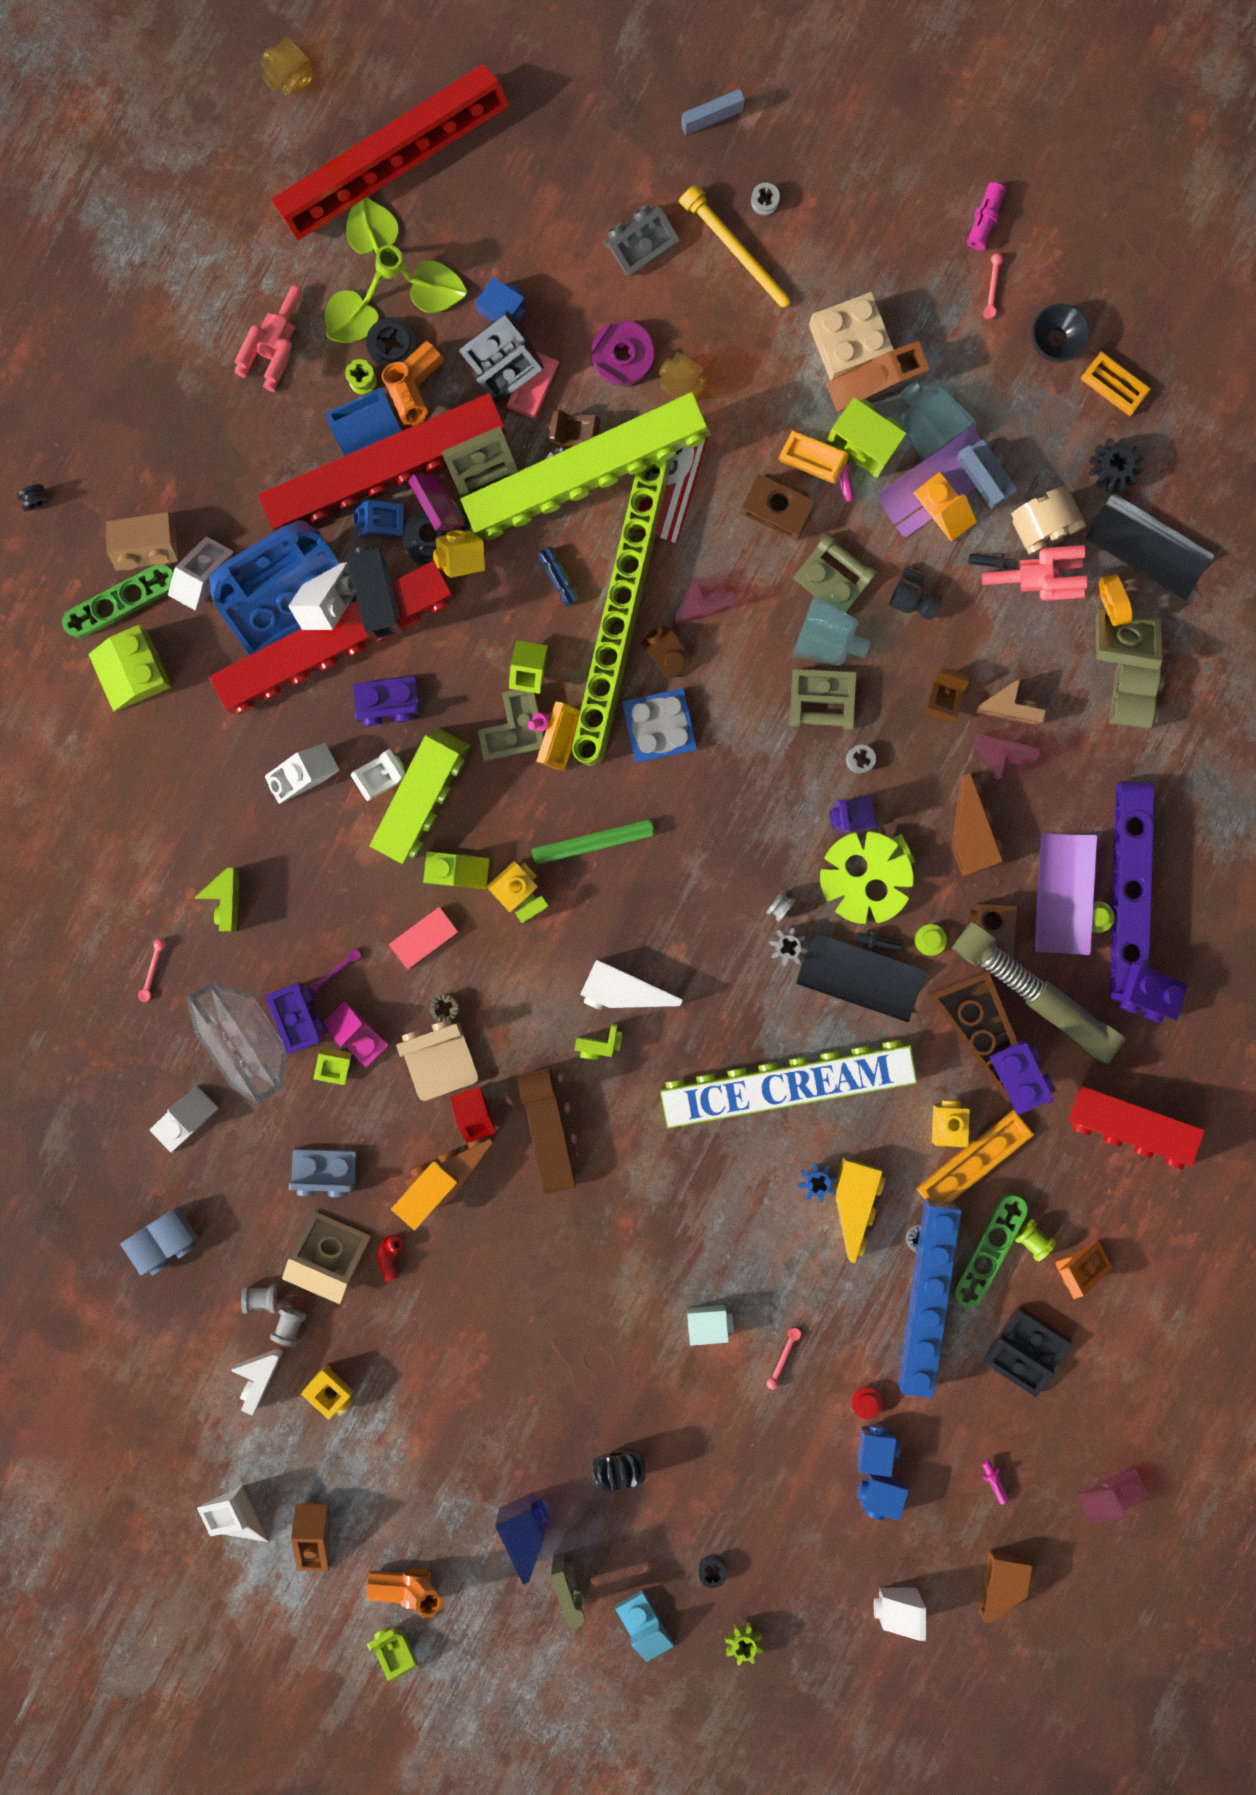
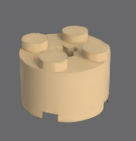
M1066 485L1047 492V496L1040 499L1035 498L1012 512L1010 516L1029 555L1045 547H1053L1064 541L1063 536L1066 534L1072 535L1086 527L1084 518Z

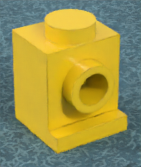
M328 1364L323 1367L301 1393L328 1420L335 1413L341 1416L353 1402L349 1398L353 1390L331 1370ZM331 1387L337 1392V1395L329 1396L326 1388Z

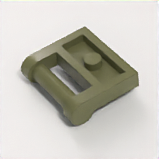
M500 426L442 451L461 498L469 495V492L508 474L511 476L518 472Z
M827 533L794 575L793 579L842 617L878 571L871 566L867 568L834 542L836 538ZM826 551L860 577L856 584H853L821 559Z
M793 669L789 726L799 727L800 724L842 726L843 729L852 730L854 724L856 672ZM801 702L843 704L844 712L843 714L801 711Z
M563 1552L553 1556L551 1577L565 1622L570 1628L575 1629L581 1627L584 1623L585 1615L582 1608L585 1605L586 1597L584 1592L577 1588L576 1580H578V1574L574 1561L568 1562L566 1553Z

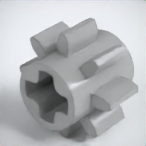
M794 928L789 929L788 935H783L780 930H777L778 940L776 942H768L769 945L775 946L776 950L770 957H782V966L787 965L788 959H793L796 964H799L800 961L797 957L799 953L808 952L807 949L801 948L800 944L806 937H794ZM784 939L789 942H795L796 945L792 948L794 952L792 955L787 952L781 953L780 949L784 946L782 943Z

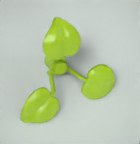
M367 197L352 206L347 219L346 236L350 246L359 254H368L375 250L377 254L375 264L377 272L363 301L359 294L349 290L339 291L330 298L325 310L326 336L331 340L342 343H352L367 338L370 328L378 321L377 311L367 304L371 301L382 277L392 279L401 272L408 282L413 283L410 290L411 300L417 308L427 313H440L449 309L466 296L467 290L461 279L451 269L436 261L427 260L418 263L414 272L415 277H412L407 270V266L401 264L402 254L400 250L393 246L398 236L396 219L386 208Z

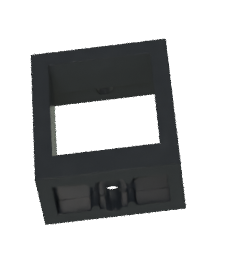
M372 545L355 548L354 554L347 555L364 631L372 640L403 633L386 558L379 548L373 549Z

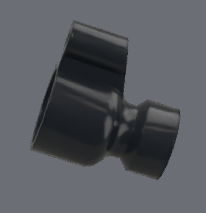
M906 565L901 574L900 581L893 592L889 606L907 614L918 611L921 617L931 621L940 606L942 598L932 593L924 594V572Z

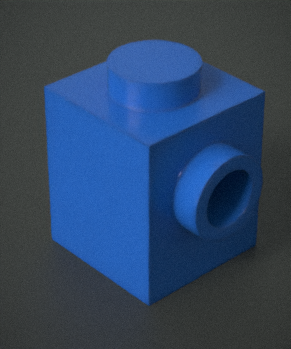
M492 277L475 302L477 312L493 322L508 310L517 324L520 325L527 313L524 310L526 306L524 297H522L523 292L511 283L504 285Z
M871 1424L870 1428L861 1427L857 1456V1467L860 1473L892 1477L893 1461H898L900 1456V1442L896 1441L895 1435L892 1431H888L889 1428L887 1426Z
M867 1474L866 1481L861 1480L859 1483L857 1499H860L863 1511H866L867 1516L877 1520H884L885 1517L900 1521L908 1488L904 1481L881 1475Z

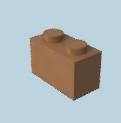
M169 512L106 521L107 554L116 571L132 570L137 567L164 565L178 561L177 531Z

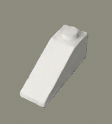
M596 960L580 994L586 997L584 1003L598 1010H601L603 1005L608 1008L680 1006L683 1001L677 996L599 960Z

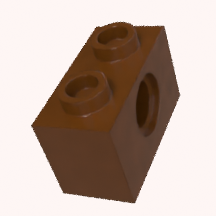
M766 473L765 476L758 474L741 508L740 514L793 540H797L815 501L810 499L811 495L801 488L794 487L792 490L781 485L783 481L774 475ZM774 498H781L786 502L787 509L775 511L771 507L770 501Z

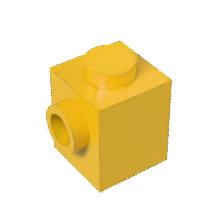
M454 530L448 532L446 536L436 537V549L433 552L434 562L437 568L442 570L447 576L452 578L485 571L483 540L472 531Z
M513 861L487 885V888L511 912L538 888L533 882L537 876L525 863L519 866Z
M942 1100V1105H933L932 1143L936 1146L968 1147L970 1109L961 1106V1101Z

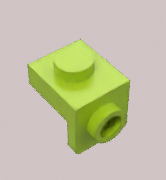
M611 1023L608 1042L577 1036L574 1051H580L581 1058L599 1060V1055L612 1057L613 1050H620L623 1032H618L617 1024Z
M391 1627L384 1628L374 1635L375 1640L367 1644L369 1650L376 1653L389 1682L397 1680L419 1666L403 1630L392 1629Z

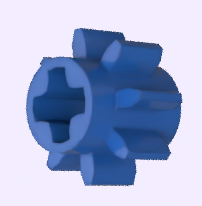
M812 1162V1169L807 1172L801 1169L800 1172L805 1179L804 1182L798 1183V1187L802 1189L808 1188L805 1195L807 1200L815 1195L822 1203L824 1200L823 1195L826 1193L835 1194L830 1187L831 1183L838 1181L836 1176H827L830 1171L829 1165H825L821 1170L818 1169L815 1162ZM823 1175L824 1186L822 1188L816 1186L812 1189L811 1178H819Z

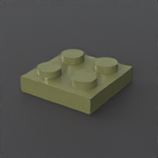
M1099 608L1096 615V660L1159 670L1163 661L1161 619L1132 614L1131 623L1113 626L1106 609Z

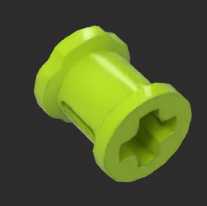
M353 360L346 367V379L354 392L366 395L374 391L377 386V376L372 366L366 360ZM361 372H365L366 376L363 377L362 382H358L356 378L360 377Z
M1031 1219L1019 1229L1014 1240L1017 1243L1022 1242L1034 1254L1033 1258L1036 1261H1041L1053 1250L1056 1241L1053 1238H1048L1036 1227L1037 1222Z

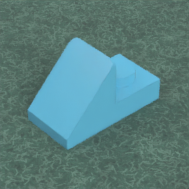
M643 1590L616 1604L615 1609L631 1636L632 1647L646 1662L674 1647L670 1636Z

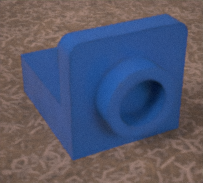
M367 500L358 505L353 516V524L357 528V536L365 537L369 534L390 537L403 536L404 504Z

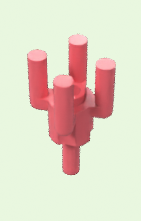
M291 286L278 315L268 313L262 326L253 325L235 359L237 366L234 372L243 378L247 376L257 353L270 359L271 362L264 375L266 381L263 387L272 392H275L291 358L292 343L290 340L296 328L289 320L303 293L300 288Z
M1085 545L1043 548L1039 553V559L1020 560L1019 570L982 572V585L1020 583L1021 592L1040 591V598L1045 601L1085 598L1087 576L1060 577L1059 575L1060 569L1083 568Z

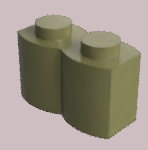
M1118 663L1110 706L1109 724L1147 730L1151 729L1152 723H1157L1160 706L1156 705L1157 692H1162L1165 680L1164 674H1160L1161 666L1159 670Z

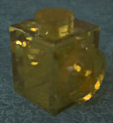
M288 36L277 46L269 47L259 61L264 71L262 75L263 80L273 91L279 89L285 97L301 92L311 81L313 70L309 59Z
M679 352L676 353L673 360L667 358L659 371V375L662 376L660 388L677 399L692 392L697 400L709 379L704 376V368Z

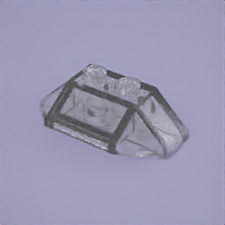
M213 981L186 997L194 1033L230 1087L255 1104L260 1103L284 1087L283 1078L287 1055L285 1046L252 995Z

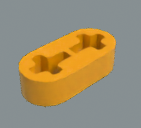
M1112 574L1100 577V597L1112 625L1119 626L1131 623V604L1119 576Z

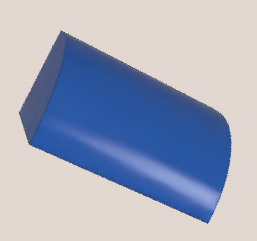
M382 388L324 413L344 456L401 432Z

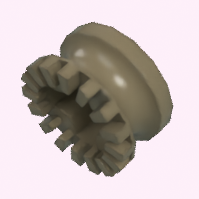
M449 994L437 996L430 1004L431 1016L438 1022L448 1019L452 1021L459 1012L457 1000ZM442 999L445 1003H452L453 1007L449 1010L451 1014L449 1017H446L444 1013L438 1015L436 1011L440 1007L438 1002Z

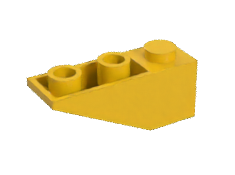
M842 1158L837 1175L838 1181L835 1182L834 1191L847 1257L850 1262L856 1263L857 1256L862 1257L867 1244V1238L863 1237L867 1225L872 1226L876 1208L872 1207L875 1195L880 1196L882 1193L885 1178L881 1177L882 1171L877 1167Z

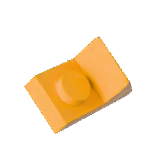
M940 471L913 492L951 542L977 522L965 494L963 493L958 496Z

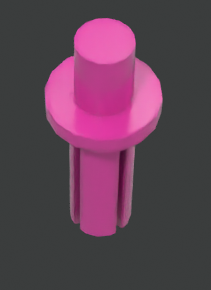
M847 463L839 476L845 502L855 499L849 469L853 467L852 465H847Z
M552 712L534 714L532 720L528 722V728L530 730L545 731L548 728L550 721L548 718L551 717Z
M985 1459L981 1462L985 1470L982 1477L984 1480L989 1481L999 1503L1006 1504L1009 1501V1497L999 1478L1001 1471L998 1467H993L990 1459Z

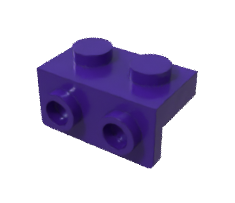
M1132 964L1124 993L1112 992L1111 999L1120 1002V1008L1137 1014H1139V1011L1145 1012L1144 1018L1158 1023H1163L1164 1018L1177 1021L1188 984L1145 966Z
M297 982L265 995L287 1054L325 1040L323 1034L326 1033V1028L321 1016H315L311 1004H314L315 1000L309 986L304 987L302 982Z

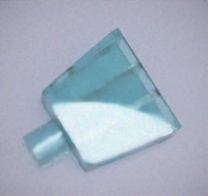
M914 381L901 391L910 407L903 412L900 419L921 462L969 429L976 422L940 386L926 395L917 381Z
M814 596L809 605L791 657L841 666L845 661L847 653L865 659L871 641L854 635L858 625L857 619Z

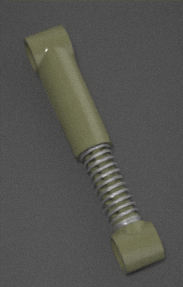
M970 922L952 946V950L977 967L979 965L986 967V970L994 973L995 977L998 976L999 980L1003 979V983H1007V986L1015 989L1016 993L1020 992V996H1024L1025 1003L1079 1043L1090 1055L1109 1065L1126 1041V1038L1107 1024L1099 1021L1048 980H1039L1029 970L1022 967L1017 961H1014L1012 957L1001 951L996 946V939Z

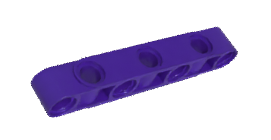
M1118 781L1116 786L1112 879L1114 922L1111 926L1110 945L1111 995L1112 992L1124 993L1132 964L1149 968L1154 801L1152 782ZM1131 818L1139 823L1140 829L1137 835H1132L1127 829L1128 821ZM1130 881L1134 882L1138 888L1137 895L1134 898L1128 897L1125 892L1126 885ZM1129 944L1134 946L1136 950L1135 958L1130 962L1125 959L1123 954L1124 948Z

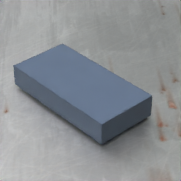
M737 89L683 112L681 126L685 136L743 112L745 99L741 90Z

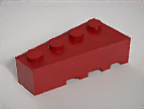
M1083 1086L1079 1088L1068 1122L1074 1124L1072 1128L1074 1131L1091 1136L1092 1131L1104 1135V1142L1121 1147L1123 1142L1135 1146L1133 1152L1151 1159L1154 1153L1166 1157L1165 1164L1181 1170L1184 1169L1185 1165L1193 1166L1205 1132L1203 1129Z

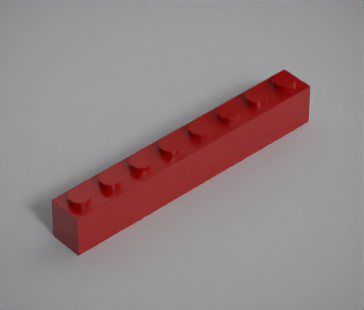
M484 64L480 65L273 197L271 200L296 240H301L508 108L509 103L499 81Z
M488 393L257 495L274 531L296 521H312V523H317L327 519L330 516L329 512L338 508L348 510L356 506L361 498L368 495L370 498H374L387 492L386 487L396 483L399 485L409 483L408 481L413 474H418L425 470L431 473L443 468L446 461L442 451L499 426L505 436V427L492 397Z
M434 560L392 582L401 625H404L405 628L419 623L422 620L420 616L430 611L436 614L450 606L448 602L454 599ZM356 600L348 605L333 630L300 629L209 676V679L225 710L231 714L236 712L237 715L251 710L254 707L253 702L263 697L265 700H270L280 695L282 687L290 683L296 686L307 681L310 678L309 674L319 668L323 672L338 664L337 659L346 654L349 657L358 655L366 649L364 645L373 640L364 631L358 601ZM392 636L376 639V641L379 643Z

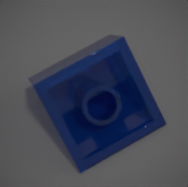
M533 1492L499 1508L495 1524L523 1585L530 1581L544 1540L545 1528L548 1526L546 1518L549 1517L543 1500H537Z

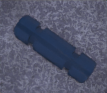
M548 547L540 551L538 558L542 565L547 567L545 571L556 591L561 593L559 596L563 604L568 607L578 602L579 595L575 588L571 587L572 582L561 562L557 561L558 556L554 549Z

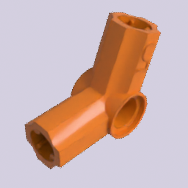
M427 341L404 362L391 363L382 373V380L390 392L404 425L412 424L415 426L424 422L428 410L418 386L444 362L441 354Z
M412 1568L403 1572L370 1570L366 1594L368 1601L401 1603V1606L405 1608L415 1609L422 1618H434L435 1614L443 1607V1597L430 1584L431 1572L428 1570Z

